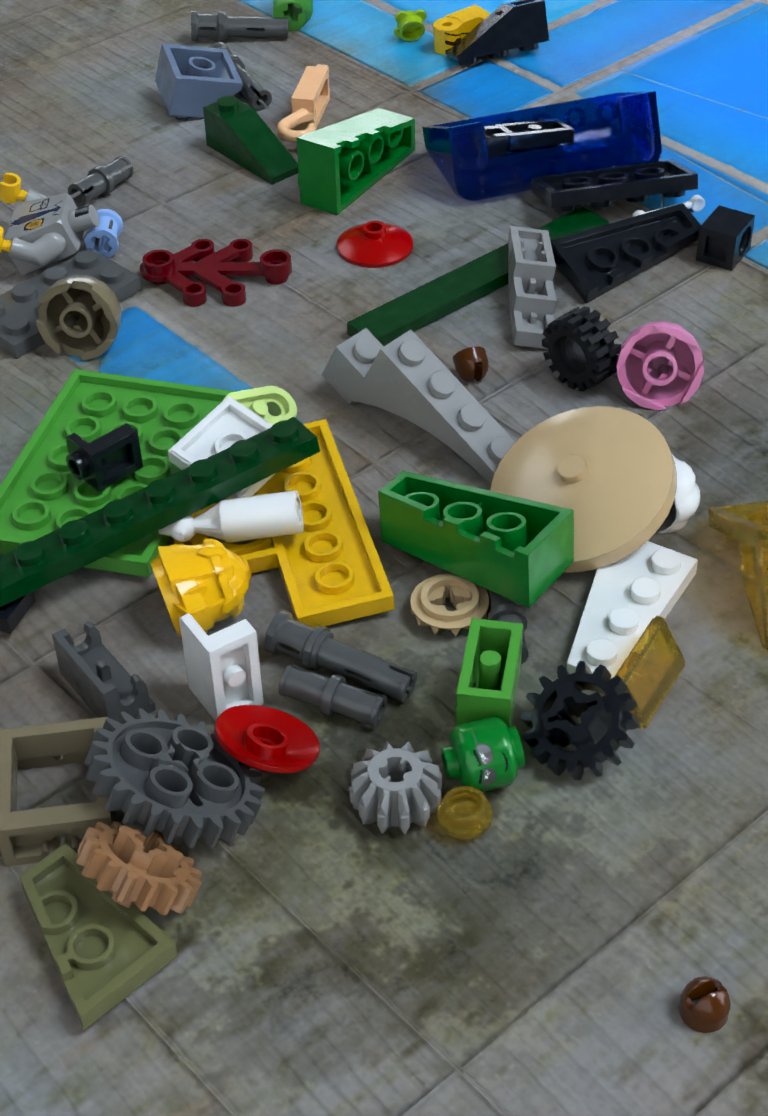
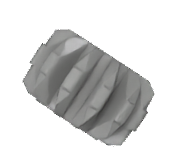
M387 740L381 752L366 748L362 758L363 761L353 763L351 786L349 787L350 802L353 804V809L358 810L363 825L377 822V826L382 834L391 826L399 827L404 835H406L410 823L426 827L430 813L438 812V807L441 804L442 774L439 771V766L432 764L429 751L425 750L414 753L410 742H407L401 749L393 748Z

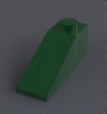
M232 95L220 97L216 102L203 107L207 146L271 185L299 173L296 160L253 107Z

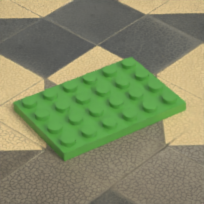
M74 369L0 485V554H7L25 542L34 541L61 528L62 525L69 521L78 520L103 508L113 500L122 499L147 487L155 480L164 479L181 471L180 468L169 461L168 450L215 409L229 393L236 391ZM125 423L138 431L143 468L101 491H97L83 479L78 480L69 470L66 462V456L69 455L66 442L68 435L76 433L86 442L90 443ZM156 531L84 567L149 578L153 571L150 562L158 555L157 546H166L170 536L161 535L159 531Z

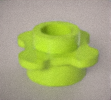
M421 9L415 12H398L395 15V21L397 22V27L394 29L395 36L408 42L420 39L425 33L423 21L427 17L426 12Z

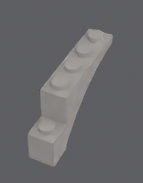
M365 328L335 347L322 373V376L349 406L354 402H360L382 408L407 419L449 446L468 462L490 485L499 463L515 443L508 433L412 330L407 331L383 346Z

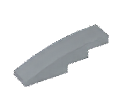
M510 226L508 280L513 345L548 349L542 347V339L546 338L543 335V331L548 327L549 323L554 321V311L557 302L553 285L556 265L548 230Z

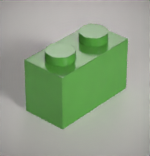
M471 618L456 693V725L488 717H498L505 722L507 727L512 726L521 672L523 623Z

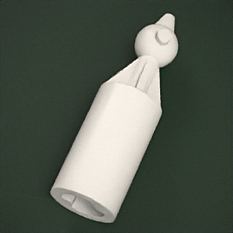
M297 490L221 500L220 503L196 518L189 515L158 531L159 534L171 536L180 542L192 539L195 533L225 540L226 543L303 533V511Z

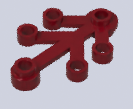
M198 239L192 242L191 246L175 254L167 250H153L146 253L140 265V274L143 279L153 284L161 285L168 283L182 292L184 304L190 307L201 306L207 301L205 285L200 282H192L185 277L196 276L220 291L223 303L226 306L237 307L246 302L245 286L240 282H233L225 276H263L270 284H282L288 280L289 275L292 273L291 255L287 251L279 249L264 252L260 256V262H248L253 258L252 242L247 239L233 240L229 246L215 252L214 243L211 240Z

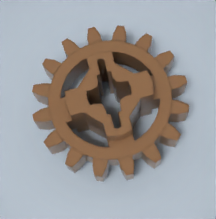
M113 821L111 827L102 822H97L94 828L88 827L77 850L78 855L75 862L84 866L81 874L84 877L96 879L98 882L96 888L98 890L110 891L112 894L111 900L127 908H130L131 905H136L140 911L146 912L147 907H150L161 915H167L170 909L181 914L185 907L190 908L202 884L200 881L202 872L192 867L195 861L190 857L183 856V853L179 852L180 847L177 845L166 844L163 834L157 830L146 837L142 834L140 827L135 825L133 828H130L126 825H121L117 821Z

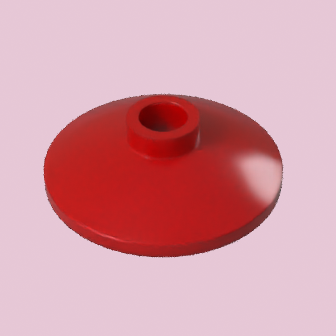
M369 221L353 226L344 231L337 240V251L345 261L367 268H380L397 264L405 260L413 250L412 236L405 229L380 221Z
M260 705L234 706L223 711L215 723L214 733L220 746L235 759L259 771L275 773L299 772L311 767L316 762L320 752V743L317 736L304 722L286 712Z

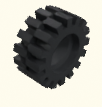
M585 306L582 308L576 307L549 323L548 327L543 331V335L546 338L542 339V347L548 348L543 353L545 360L551 359L553 363L549 366L552 373L558 370L560 375L557 379L562 383L568 380V387L573 390L578 387L579 391L591 389L617 372V354H619L621 344L614 343V340L619 338L616 331L610 333L607 329L611 325L607 318L600 321L601 313L596 310L590 313V307Z

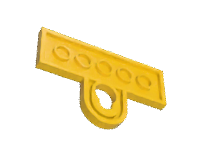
M323 419L305 423L303 425L317 436L320 452L277 472L253 495L297 490L303 511V533L261 538L247 544L226 542L222 544L226 549L239 555L242 559H246L251 574L279 567L295 620L313 628L319 625L328 626L395 610L393 592L327 420ZM218 503L211 504L190 516L196 518ZM195 533L192 539L185 542L174 539V544H203V540L208 539L209 536Z

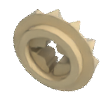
M450 573L439 574L423 580L415 587L410 599L411 613L416 615L418 626H431L435 635L442 630H450L456 637L461 628L469 630L471 618L487 620L489 596L484 587ZM445 598L450 599V603H453L456 610L447 611L444 605Z

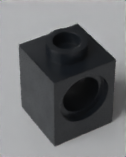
M719 205L699 228L696 261L732 271L751 248L755 215Z

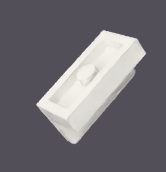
M190 613L179 617L189 688L215 722L218 716L228 708L239 705H263L257 633L251 624L244 619L208 636Z

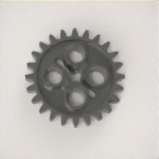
M142 708L137 710L135 718L124 711L120 712L117 721L107 718L103 728H97L84 764L89 766L85 778L96 782L92 790L93 795L109 797L104 807L105 810H122L125 812L122 820L124 825L132 824L136 821L142 823V834L146 837L157 830L162 832L166 844H171L175 836H180L189 848H194L198 838H201L210 848H215L219 838L230 844L233 842L236 833L244 836L249 825L253 824L262 805L260 800L265 788L258 785L262 777L261 773L250 770L251 766L240 762L228 754L216 740L215 733L209 734L205 731L206 724L204 721L198 722L195 726L189 725L185 715L182 713L177 716L176 720H171L163 709H158L155 718H152Z

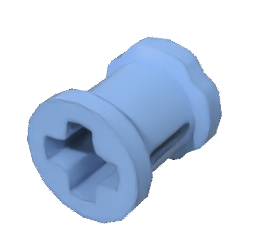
M99 209L96 210L100 221L99 226L87 231L84 243L86 250L91 248L101 255L110 258L118 250L119 242L117 237L120 236L123 230V221L115 211ZM110 221H112L111 229L108 228ZM96 238L99 239L97 247L95 246Z

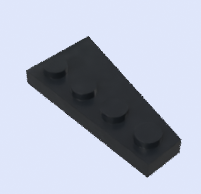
M681 203L550 241L556 264L587 304L697 241L701 225L687 207Z

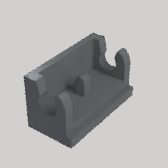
M85 622L84 631L87 635L85 640L77 646H74V641L65 628L52 634L60 674L97 718L108 717L117 721L122 711L135 718L138 709L142 708L148 714L156 710L155 703L148 695L146 683L136 674L131 676L108 649L102 645L100 632L91 622Z

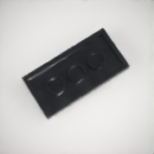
M668 159L531 177L532 193L548 206L554 208V211L570 212L576 210L577 205L590 203L592 207H607L613 205V200L626 199L628 202H644L649 200V195L662 194L663 197L668 198L681 197L685 195L686 190L698 189V174L677 161Z

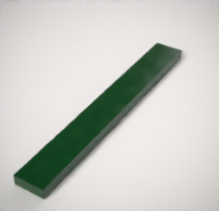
M580 207L538 229L548 230L550 240L606 225L609 222L584 207ZM508 243L347 322V334L352 337L367 328L385 346L407 331L412 330L415 332L509 284Z

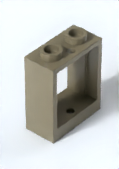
M108 717L0 729V849L5 867L38 863L64 843L77 853L88 827L94 828L97 822H102L111 827L112 822L117 821L116 811L104 809L109 797L96 796L95 802L17 811L18 770L84 762L97 728L102 729ZM62 835L64 837L57 838L55 836Z

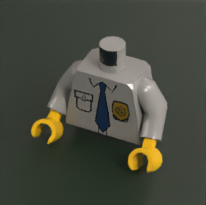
M9 172L3 174V182H0V199L9 204L18 201L23 203L15 206L5 239L4 229L0 226V253L2 251L7 252V256L11 257L21 275L75 254L79 251L84 231L99 226V216L92 204L77 208L71 195L67 193L47 197L32 189L27 192L21 189V178L17 174Z

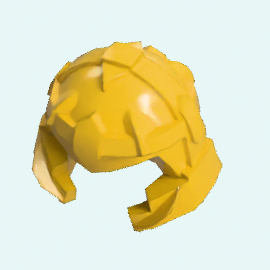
M212 538L204 539L203 544L198 545L174 544L170 546H157L158 555L150 563L178 637L182 638L179 617L190 613L206 634H208V630L214 627L215 622L222 621L230 616L236 618L241 613L244 606V597L252 578L250 567L245 558L242 559L239 555L226 549L221 542Z

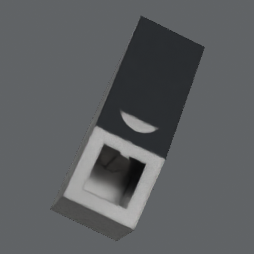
M518 0L500 5L446 52L447 58L459 62V65H470L477 63L480 56L489 55V58H500L509 55L508 50L519 48V51H530L539 48L538 43L549 41L545 0Z

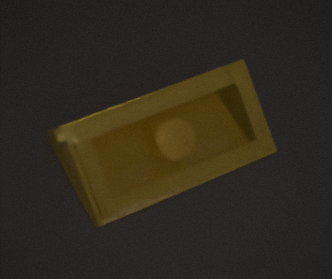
M657 615L651 620L615 675H619L627 685L628 689L625 693L630 692L637 701L638 706L630 711V713H633L639 720L640 729L648 727L685 667L684 657L665 619Z

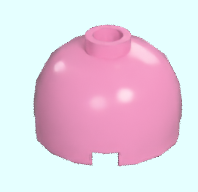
M667 321L649 322L633 330L622 343L616 362L618 380L622 385L625 395L640 407L656 411L666 410L664 406H674L678 403L681 405L688 401L700 387L704 374L702 350L694 336L679 324Z

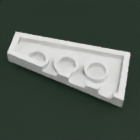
M647 541L627 557L605 567L598 568L572 645L566 670L570 674L575 673L578 662L584 661L591 669L592 674L601 664L610 672L611 678L619 675L623 680L696 575L698 559Z

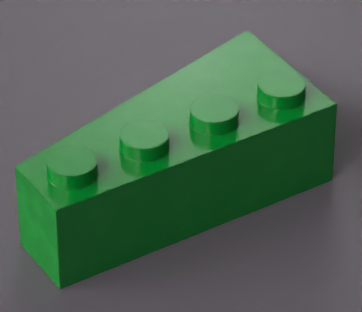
M377 108L296 137L299 170L298 186L300 187L301 204L335 215L340 214L415 151V118Z
M406 471L400 472L378 491L381 540L525 607L530 608L574 561V510Z

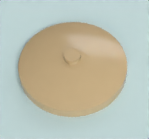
M608 406L583 407L550 417L521 436L499 463L490 491L574 510V561L563 573L584 572L605 567L627 557L639 549L657 532L668 516L675 499L677 470L665 438L647 419L621 408Z

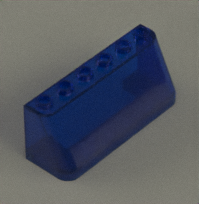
M656 91L617 92L422 127L425 148L454 193L459 198L469 201L532 190L531 177L658 161L662 153ZM557 118L575 130L574 143L560 144L559 146L549 148H528L527 152L522 153L506 151L503 156L488 158L484 127Z

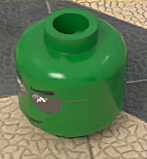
M488 717L455 725L449 736L450 746L441 748V758L447 779L457 778L463 790L470 794L513 784L517 777L518 769H522L525 766L523 747L516 727H507L505 722L498 717Z

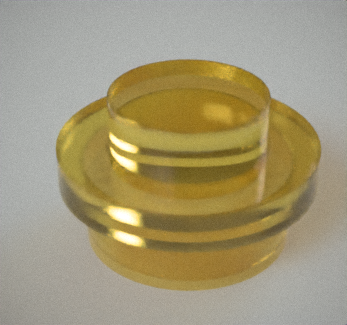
M459 786L451 789L441 800V804L437 808V821L440 828L453 838L463 840L477 838L486 833L492 824V806L485 795L474 787Z

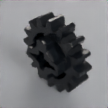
M584 661L578 662L576 671L572 674L563 665L557 666L558 679L552 682L545 676L540 677L539 681L544 688L540 695L528 693L526 696L534 706L533 711L521 713V720L528 727H531L522 734L523 740L530 747H534L531 754L540 764L548 762L547 767L557 776H560L567 768L568 773L575 780H581L584 768L587 767L597 777L602 776V762L608 759L611 763L618 766L622 762L616 753L617 749L620 746L633 748L635 744L626 734V731L640 727L639 720L633 713H630V711L638 706L637 701L630 692L625 693L628 687L619 675L611 678L612 675L604 665L600 664L593 674ZM582 690L596 691V693L587 695ZM559 744L562 748L573 745L577 748V751H566L554 745Z

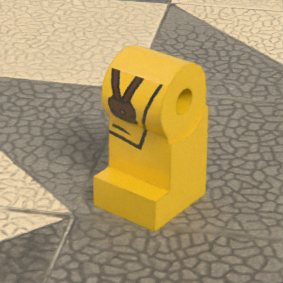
M475 4L436 20L433 23L434 51L438 54L446 55V52L491 13Z

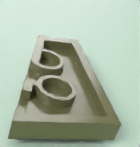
M64 843L19 877L23 892L83 1030H86L175 959L178 954L175 941L135 905H131L130 908L119 905L111 900L112 894L110 891H100L96 888L98 884L96 879L84 877L81 874L84 866L75 862L78 854Z

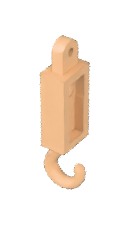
M317 64L316 66L306 67L291 97L292 114L283 118L277 124L276 131L281 139L287 142H297L296 137L316 130L330 100L328 65Z

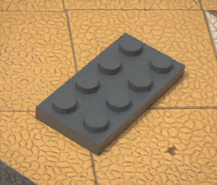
M91 248L78 252L74 257L57 266L46 269L42 274L24 283L17 284L11 290L0 295V349L18 359L45 344L36 325V320L39 318V300L58 280L74 274L92 276L104 282L115 293L118 301L121 302L142 290L140 276Z

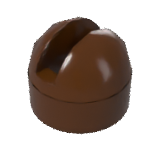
M469 347L457 352L453 356L456 372L466 382H471L473 378L479 381L486 376L489 363L483 347Z
M703 976L691 980L682 991L679 1005V1013L684 1023L691 1029L703 1033L715 1032L726 1024L730 1010V998L727 989L722 986L719 980ZM704 996L696 1004H693L692 1000Z

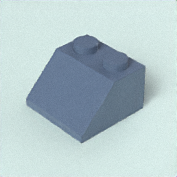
M173 44L161 45L155 82L169 115L180 119L188 117L203 118L204 106L216 102L220 97L234 96L242 90L243 82L226 49Z

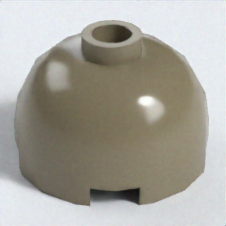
M74 274L55 282L39 300V318L36 320V325L44 342L56 353L61 355L65 352L72 356H80V360L87 361L100 357L114 343L122 324V309L115 293L104 282L92 276Z

